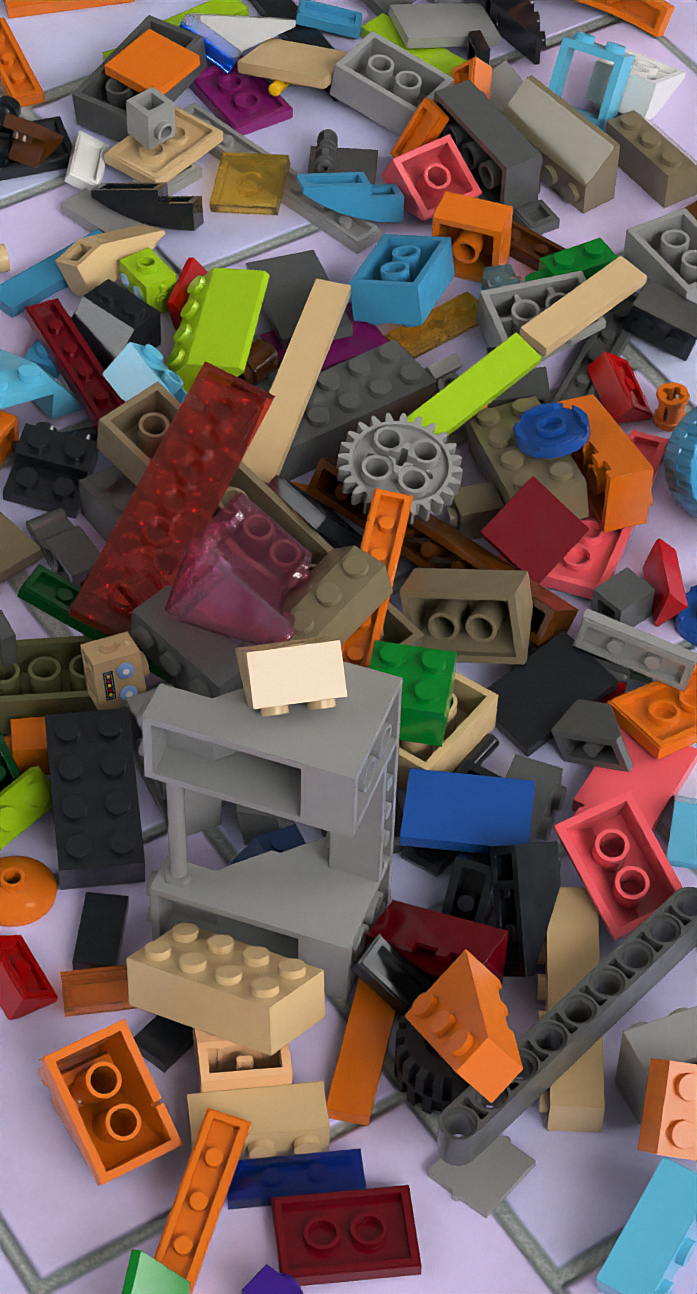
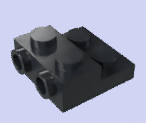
M38 422L36 425L26 423L14 452V464L3 489V500L47 512L62 508L67 517L76 519L80 509L79 480L92 475L98 461L97 442L93 441L89 434L82 431H75L72 435L58 432L48 422Z

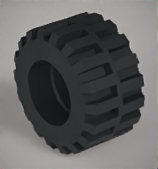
M403 1015L399 1022V1030L396 1031L394 1075L398 1078L397 1086L401 1093L407 1092V1100L413 1106L421 1103L422 1111L431 1114L433 1110L442 1113L470 1084L458 1075L446 1061L440 1060L431 1054L436 1050Z

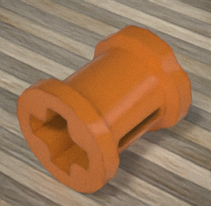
M676 382L664 383L658 387L656 392L659 405L653 414V422L656 427L667 432H673L680 420L686 415L684 406L688 404L690 398L687 388Z

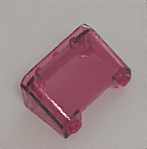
M240 492L187 546L165 606V611L178 622L254 645L289 641L296 632V628H294L295 616L290 612H285L282 615L280 613L286 592L291 588L298 590L310 577L311 572L308 570L313 554Z

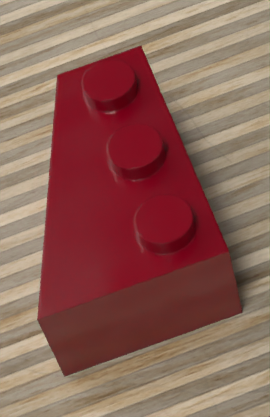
M392 900L366 934L365 947L372 938L380 934L432 985L465 949L500 980L501 985L503 983L508 940L507 930Z

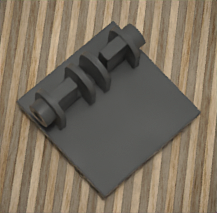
M331 129L322 130L318 134L317 146H311L307 174L364 172L369 182L375 184L378 150L338 148L337 134Z

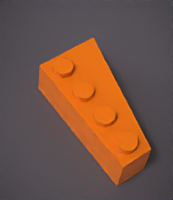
M594 394L557 402L563 403V408L572 409V405L577 406L588 416L591 433L589 439L579 450L571 453V456L586 479L588 504L602 531L605 533L647 523L648 508L653 503L651 492L653 466Z

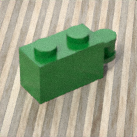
M599 237L540 258L539 270L528 274L525 277V282L582 271L587 280L617 259L618 256Z

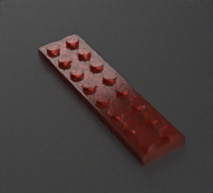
M206 361L204 362L70 608L69 616L109 636L127 631L130 634L132 611L168 584L173 589L176 588L275 398L274 395Z

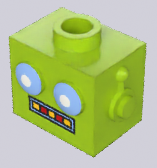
M149 247L120 259V286L160 311V314L169 311L167 302L177 282L176 273Z

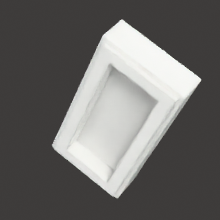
M79 131L73 141L64 182L81 190L86 188L90 191L101 184L106 164L104 153L109 150L110 145Z

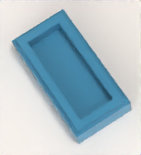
M299 0L295 24L358 39L361 30L362 13L312 0Z

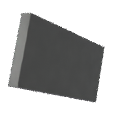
M314 250L246 263V270L266 271L270 275L262 307L283 350L288 348L315 280L329 281ZM345 311L333 340L353 336L352 323Z

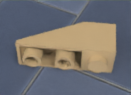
M140 224L80 238L58 257L55 262L72 293L83 297L108 279L115 282L120 277V259L148 247L152 250L166 233L163 229Z

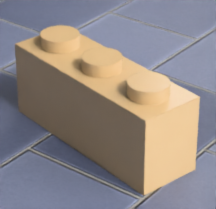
M323 1081L187 1094L191 1152L207 1107L251 1122V1128L239 1161L252 1160L264 1162L274 1157L294 1155L311 1157L318 1153L329 1152L330 1124Z

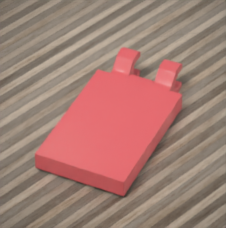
M620 727L633 768L630 772L595 766L574 797L572 811L575 812V816L630 790L652 832H654L673 802L674 796L678 794L696 765L697 749L688 746L657 760L627 731Z

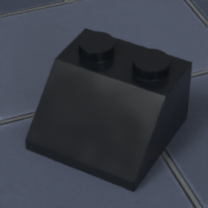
M110 279L85 294L71 317L104 370L108 368L129 342L143 346L149 344L155 348L161 345L160 311Z

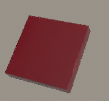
M532 476L478 534L517 570L528 571L529 578L540 584L590 529Z

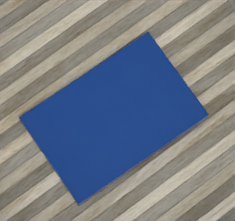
M410 768L400 832V845L490 854V846L529 843L536 781Z

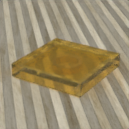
M222 152L209 202L211 212L278 215L291 164L289 155Z

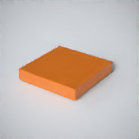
M148 29L104 65L105 74L139 93L154 87L165 95L200 65V56Z

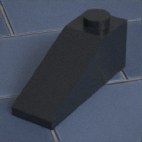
M557 841L490 846L496 928L508 931L504 977H529L534 974L561 886V861L558 855Z

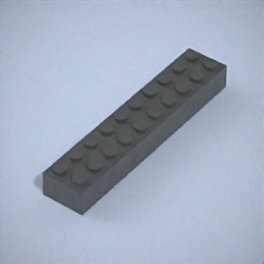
M395 339L320 372L279 475L291 481L316 469L321 457L338 458L341 442H346L348 431H357L359 422L369 427L371 416H375L382 423L385 422L386 413H390L394 421H399L402 413H405L406 416L410 415L436 395L437 381ZM267 397L208 422L204 426L241 460ZM115 465L79 480L81 514L120 559L182 531Z

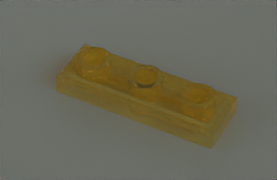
M467 291L432 309L423 325L415 327L400 326L385 334V337L389 342L395 339L416 359L478 326L477 312L479 300Z

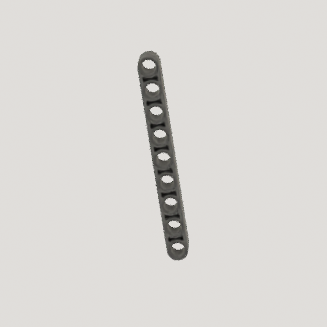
M684 887L672 894L516 1041L523 1065V1070L516 1077L524 1079L515 1078L492 1104L470 1085L442 1111L438 1120L437 1151L444 1162L455 1166L467 1165L472 1162L697 946L696 887ZM485 1105H490V1106H494V1107H492V1108H487V1107H484V1106H485ZM454 1134H462V1135H464V1136H463V1137H455V1136H453V1135H454Z

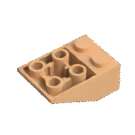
M192 1028L199 1093L292 1084L293 1072L289 1043L270 1056Z

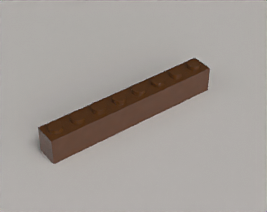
M321 457L306 492L365 530L369 514L363 513L365 503L361 502L352 505V493L343 494V482L337 481L339 470L336 468L337 458ZM431 513L429 520L426 522L417 514L414 517L413 524L407 523L400 554L421 568L517 570ZM529 578L533 601L529 640L541 646L548 643L562 631L568 633L579 609Z

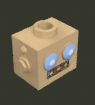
M128 631L80 645L87 691L98 710L126 706V698L146 692L144 676L150 674L149 665L144 652L139 650Z

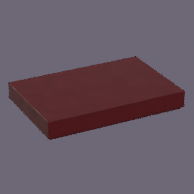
M409 1185L271 1197L279 1274L282 1272L289 1274L300 1286L421 1275L422 1265Z

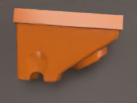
M125 1019L39 1059L42 1064L38 1070L43 1085L47 1086L51 1091L53 1107L89 1166L97 1186L103 1185L183 1145L164 1102L160 1104L159 1099H161L159 1091Z

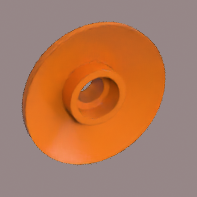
M7 856L0 858V926L18 927L39 920L49 912L56 900L57 884L53 873L45 864L30 857Z

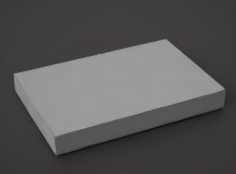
M481 3L393 4L389 6L388 15L408 49L467 47L469 31L481 30L488 46L499 45L501 35Z

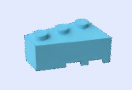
M665 1156L662 1158L596 1277L599 1291L604 1294L672 1293L674 1287L673 1278L681 1266L685 1267L697 1244V1173Z

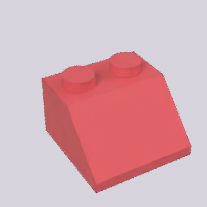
M450 134L393 158L381 175L386 184H397L404 195V209L422 221L434 216L445 191L474 198L482 195L481 189Z

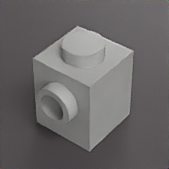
M151 87L126 100L127 133L150 150L176 136L175 103L157 89Z

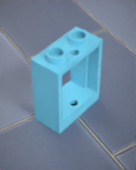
M576 31V34L573 36H563L548 88L561 98L575 50L614 62L599 115L572 106L602 131L606 132L607 121L617 117L635 56L626 53V47L623 45L607 42L605 46L594 42L595 36Z

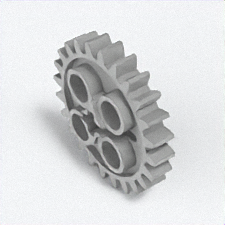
M386 413L385 422L382 423L375 416H371L369 427L359 422L357 431H348L346 442H341L336 468L339 469L337 481L343 482V494L352 493V505L361 502L365 503L364 514L369 513L375 488L413 496V501L408 519L409 524H413L414 517L417 514L425 522L429 520L430 511L438 515L442 514L443 505L451 506L453 496L458 494L463 468H460L462 456L455 455L456 443L446 444L448 433L434 434L435 423H431L426 428L422 427L421 417L419 416L413 423L407 421L405 413H402L399 421H394L391 414Z

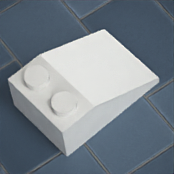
M627 49L625 52L635 57L618 112L625 114L635 110L649 120L654 118L683 81L686 72ZM602 58L596 60L584 97L593 101V106L599 110L601 109L614 66V62Z

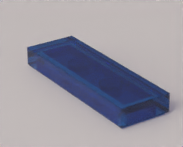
M361 1148L239 1160L227 1193L228 1210L271 1206V1197L366 1189Z

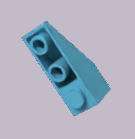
M129 342L103 372V376L122 400H130L158 381L203 425L209 422L202 413L204 408L201 403L186 393L182 387L184 384L182 379L162 362L164 359L163 355L152 345L146 344V346Z

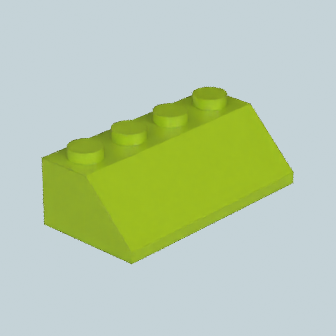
M214 267L203 277L201 275L195 277L188 286L187 292L189 296L187 303L181 310L180 316L182 320L180 327L174 334V348L167 358L166 365L169 370L176 373L184 383L182 387L186 393L197 399L201 404L245 371L270 276L266 271Z

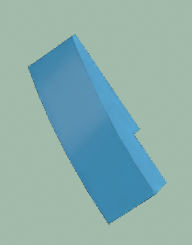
M364 172L296 174V182L302 193L329 209L358 219L403 223L404 195L397 184H371Z

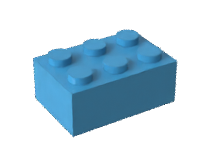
M383 234L349 282V285H351L354 321L367 322L370 325L394 323L401 324L404 327L423 325L455 276L451 237Z

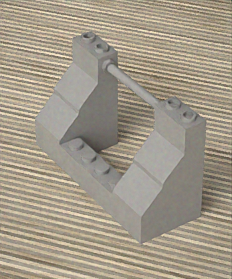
M343 661L347 697L335 698L336 706L308 710L307 702L289 704V713L272 716H261L260 709L248 707L244 688L215 698H209L160 683L152 699H145L142 703L137 721L138 726H141L143 730L139 755L144 757L145 777L165 782L167 792L169 856L165 857L159 871H152L146 885V895L150 896L147 921L151 922L152 941L171 930L177 924L182 922L193 923L201 929L216 934L229 935L234 940L252 946L265 947L270 952L287 958L300 959L305 964L323 969L325 994L347 1001L358 977L351 969V966L365 949L366 934L388 907L391 900L402 678ZM185 789L327 831L326 837L281 853L271 850L218 870L187 862Z

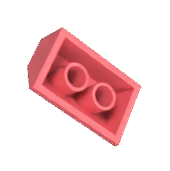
M630 790L562 821L553 827L613 941L626 939L672 894L683 888Z

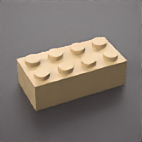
M182 922L175 925L171 930L127 957L129 1005L270 1056L325 1017L323 969L305 964L300 959L287 958L270 952L265 947L252 946L234 940L229 935L216 934L201 929L193 923Z

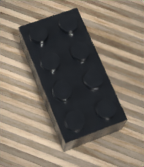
M129 707L45 715L60 890L145 882V856Z

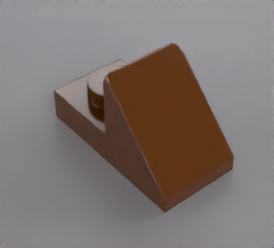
M9 113L6 114L2 125L14 131L12 136L14 141L9 152V158L33 168L39 167L62 143L64 138L63 135Z

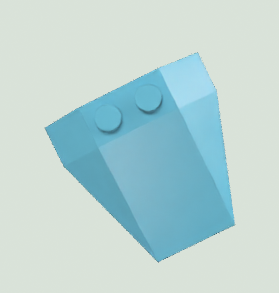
M0 349V409L33 401L51 419L83 410L76 397L36 363Z

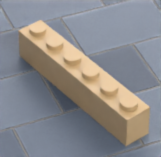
M560 887L537 961L538 965H544V974H537L536 999L543 1000L545 1010H538L537 1022L600 963L598 911L585 888ZM603 1036L538 1098V1112L547 1113V1131L601 1133L605 1112Z

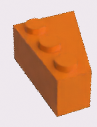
M465 949L427 992L422 993L415 999L412 1008L404 1016L452 1069L492 1104L523 1070V1065L514 1032L508 1028L505 1017L509 1013L507 1006L500 999L499 990L502 989L500 980Z

